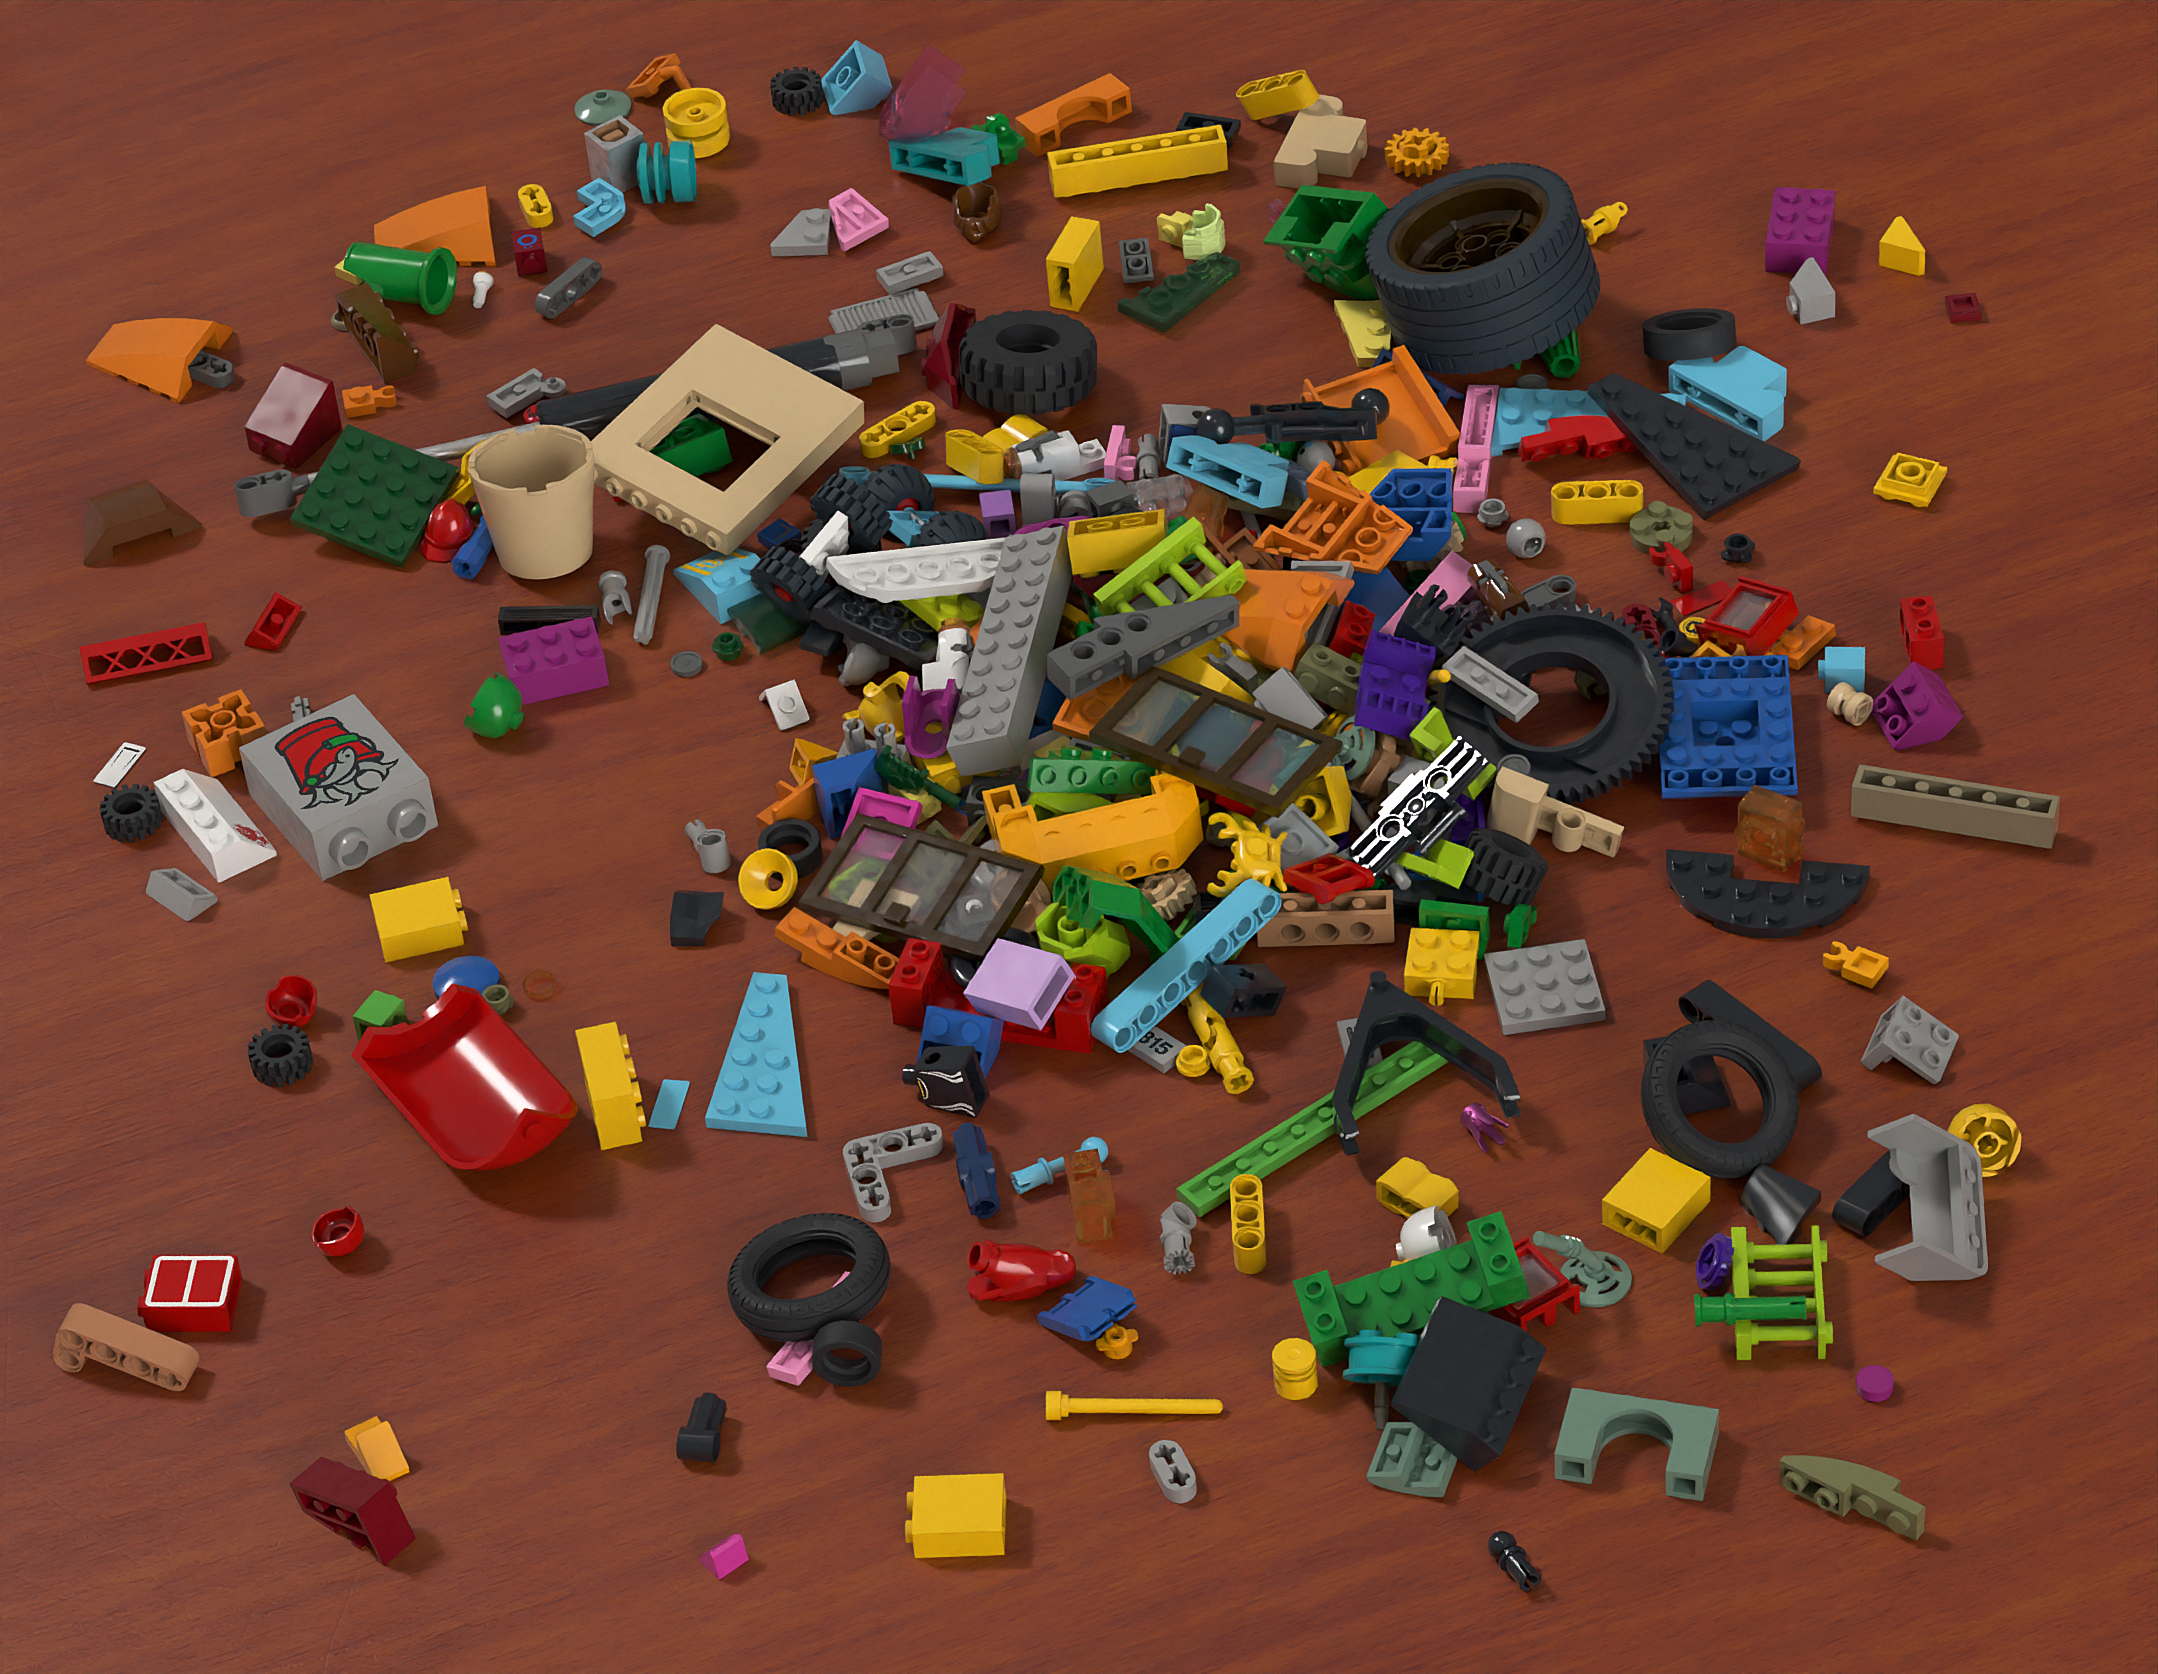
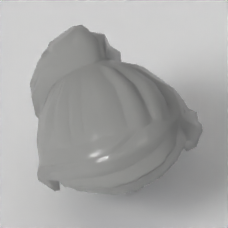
M844 634L842 642L846 644L848 651L845 663L838 665V670L841 673L839 682L842 686H855L865 683L877 671L881 672L888 669V656L881 655L875 648L864 643L854 642Z

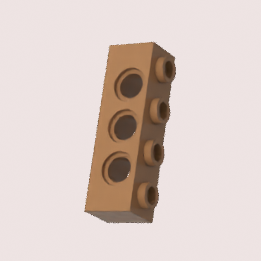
M1393 890L1349 891L1335 896L1333 901L1326 904L1318 903L1314 894L1279 893L1282 900L1279 911L1257 932L1258 947L1395 943Z

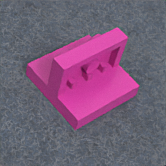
M859 787L842 836L858 813L915 829L923 806L918 801ZM865 828L850 850L849 855L889 864L905 839Z

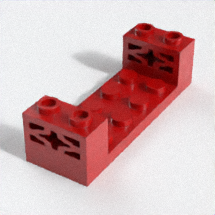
M908 938L888 984L893 1024L923 1028L927 1005L981 1014L975 1010L964 995L966 988L961 986L951 973L945 972L941 943ZM1072 962L1070 968L1074 972L1075 977L1042 1030L1004 1020L1001 1041L1091 1054L1096 1042V1038L1091 1033L1092 1023L1095 1017L1109 1005L1106 967Z

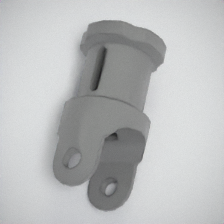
M607 571L600 576L598 581L599 589L603 592L601 600L603 610L610 624H613L612 617L617 613L626 610L629 615L632 614L630 596L625 590L627 581L625 575L619 571Z

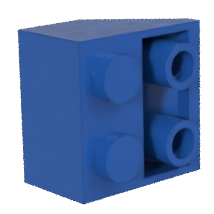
M875 748L812 766L818 814L830 839L842 836L859 787L882 793L880 773L874 769L878 759Z
M927 1005L917 1062L928 1047L970 1045L975 1048L984 1078H986L999 1052L1004 1020L942 1006Z

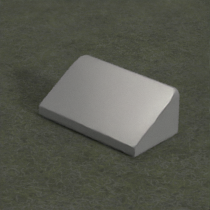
M177 868L154 870L150 873L146 888L147 895L185 921L194 919L218 900L215 894Z

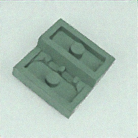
M1387 1422L1366 1478L1369 1483L1392 1491L1417 1496L1444 1497L1458 1458L1412 1422Z

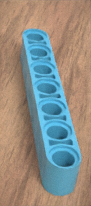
M1255 879L1244 881L1095 1017L1091 1026L1093 1037L1120 1053L1130 1049L1207 978L1211 966L1222 965L1277 914L1282 902L1280 894Z

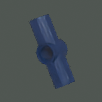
M972 1122L961 1124L956 1131L952 1132L957 1154L956 1165L961 1189H965L970 1214L979 1217L980 1220L992 1218L994 1213L1000 1210L992 1154L987 1152L982 1127H977Z

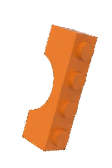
M1108 73L1016 117V132L1025 138V148L1036 157H1039L1060 147L1061 132L1075 122L1098 120L1110 123L1131 113L1130 88L1111 73Z

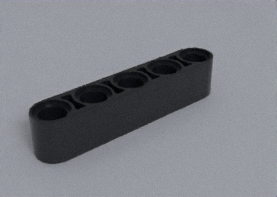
M1705 980L1678 999L1681 1013L1691 1023L1705 1020L1728 1021L1743 1025L1763 1036L1786 1060L1794 1076L1798 1093L1821 1079V1067L1810 1053L1715 982Z

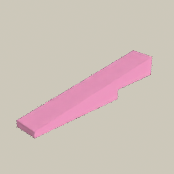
M1468 385L1453 488V510L1455 512L1479 513L1480 504L1487 500L1492 458L1491 446L1499 398V385Z

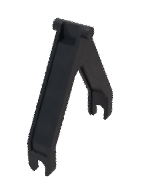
M1378 970L1370 974V983L1332 1096L1333 1106L1336 1111L1334 1129L1346 1157L1360 1154L1355 1141L1356 1135H1359V1130L1352 1111L1371 1054L1379 1046L1394 1040L1407 1039L1422 1043L1493 1090L1506 1119L1521 1116L1516 1101L1520 1100L1519 1090L1504 1057L1389 982L1385 972Z

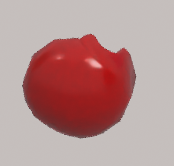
M300 975L282 976L276 987L272 990L269 989L265 999L266 1015L274 1024L283 1027V1024H289L290 1029H292L294 1026L301 1027L306 1025L316 1013L317 989L309 979Z
M346 1206L344 1209H333L323 1213L313 1225L310 1237L317 1249L323 1254L332 1257H342L352 1253L361 1244L365 1234L364 1224L359 1213L350 1206Z

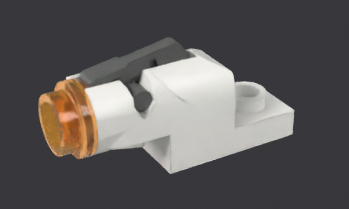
M1051 430L1034 439L1030 438L1007 448L1004 453V474L1007 478L1012 476L1019 478L1022 474L1045 472V474H1054L1055 480L1063 481L1104 468L1106 451L1097 439L1078 445L1069 430L1060 433Z
M948 618L941 622V627L938 629L936 662L922 665L923 691L945 689L947 680L955 679L960 694L962 693L975 647L966 620Z

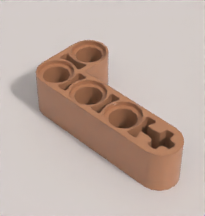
M76 1303L70 1308L56 1334L52 1355L55 1364L65 1371L79 1372L87 1358H91L173 1391H182L186 1388L200 1361L199 1353L185 1343L82 1303Z

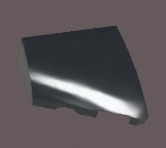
M1759 1163L1743 1190L1740 1205L1749 1215L1757 1219V1225L1763 1232L1768 1231L1776 1240V1245L1793 1244L1802 1234V1223L1821 1202V1191Z

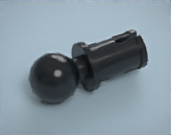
M1508 1531L1495 1532L1488 1541L1490 1555L1499 1560L1500 1568L1511 1574L1522 1591L1531 1590V1587L1525 1581L1527 1578L1535 1588L1540 1583L1541 1575L1527 1560L1526 1551L1523 1547L1517 1546L1515 1537Z

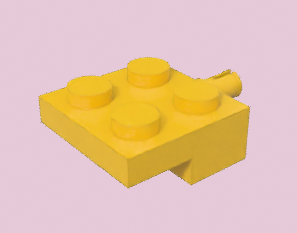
M1411 928L1404 972L1405 992L1411 996L1429 997V1003L1434 1006L1436 1004V997L1438 1006L1443 1004L1444 997L1474 999L1480 943L1479 931Z

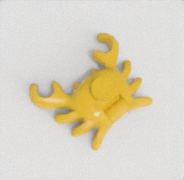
M1219 812L1209 817L1208 822L1210 825H1214L1216 822H1223L1227 828L1219 832L1218 837L1220 839L1234 838L1237 840L1231 846L1234 859L1230 865L1236 872L1219 871L1217 877L1225 882V886L1219 887L1214 883H1209L1207 890L1210 894L1216 897H1226L1247 879H1255L1267 887H1270L1271 879H1274L1280 891H1287V885L1283 882L1284 877L1281 871V847L1287 838L1288 833L1286 831H1282L1274 839L1271 837V830L1267 824L1262 825L1260 832L1255 823L1247 819L1242 822L1243 827L1246 829L1244 830L1226 813Z

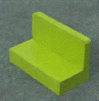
M1440 839L1429 850L1431 854L1427 858L1422 855L1418 857L1403 852L1395 860V863L1419 875L1459 889L1474 856V851Z

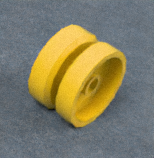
M690 88L673 94L665 101L663 115L669 148L672 141L691 140L695 158H702L716 154L728 145L730 131L724 97L719 92L709 88Z

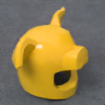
M899 671L885 680L880 686L869 682L863 689L865 697L858 710L844 713L842 718L846 720L855 718V724H857L858 719L862 720L867 731L874 737V728L878 724L886 723L887 733H889L888 725L890 723L895 727L896 744L901 743L905 740L902 700L899 697L896 684H899L905 691L909 675L906 672Z

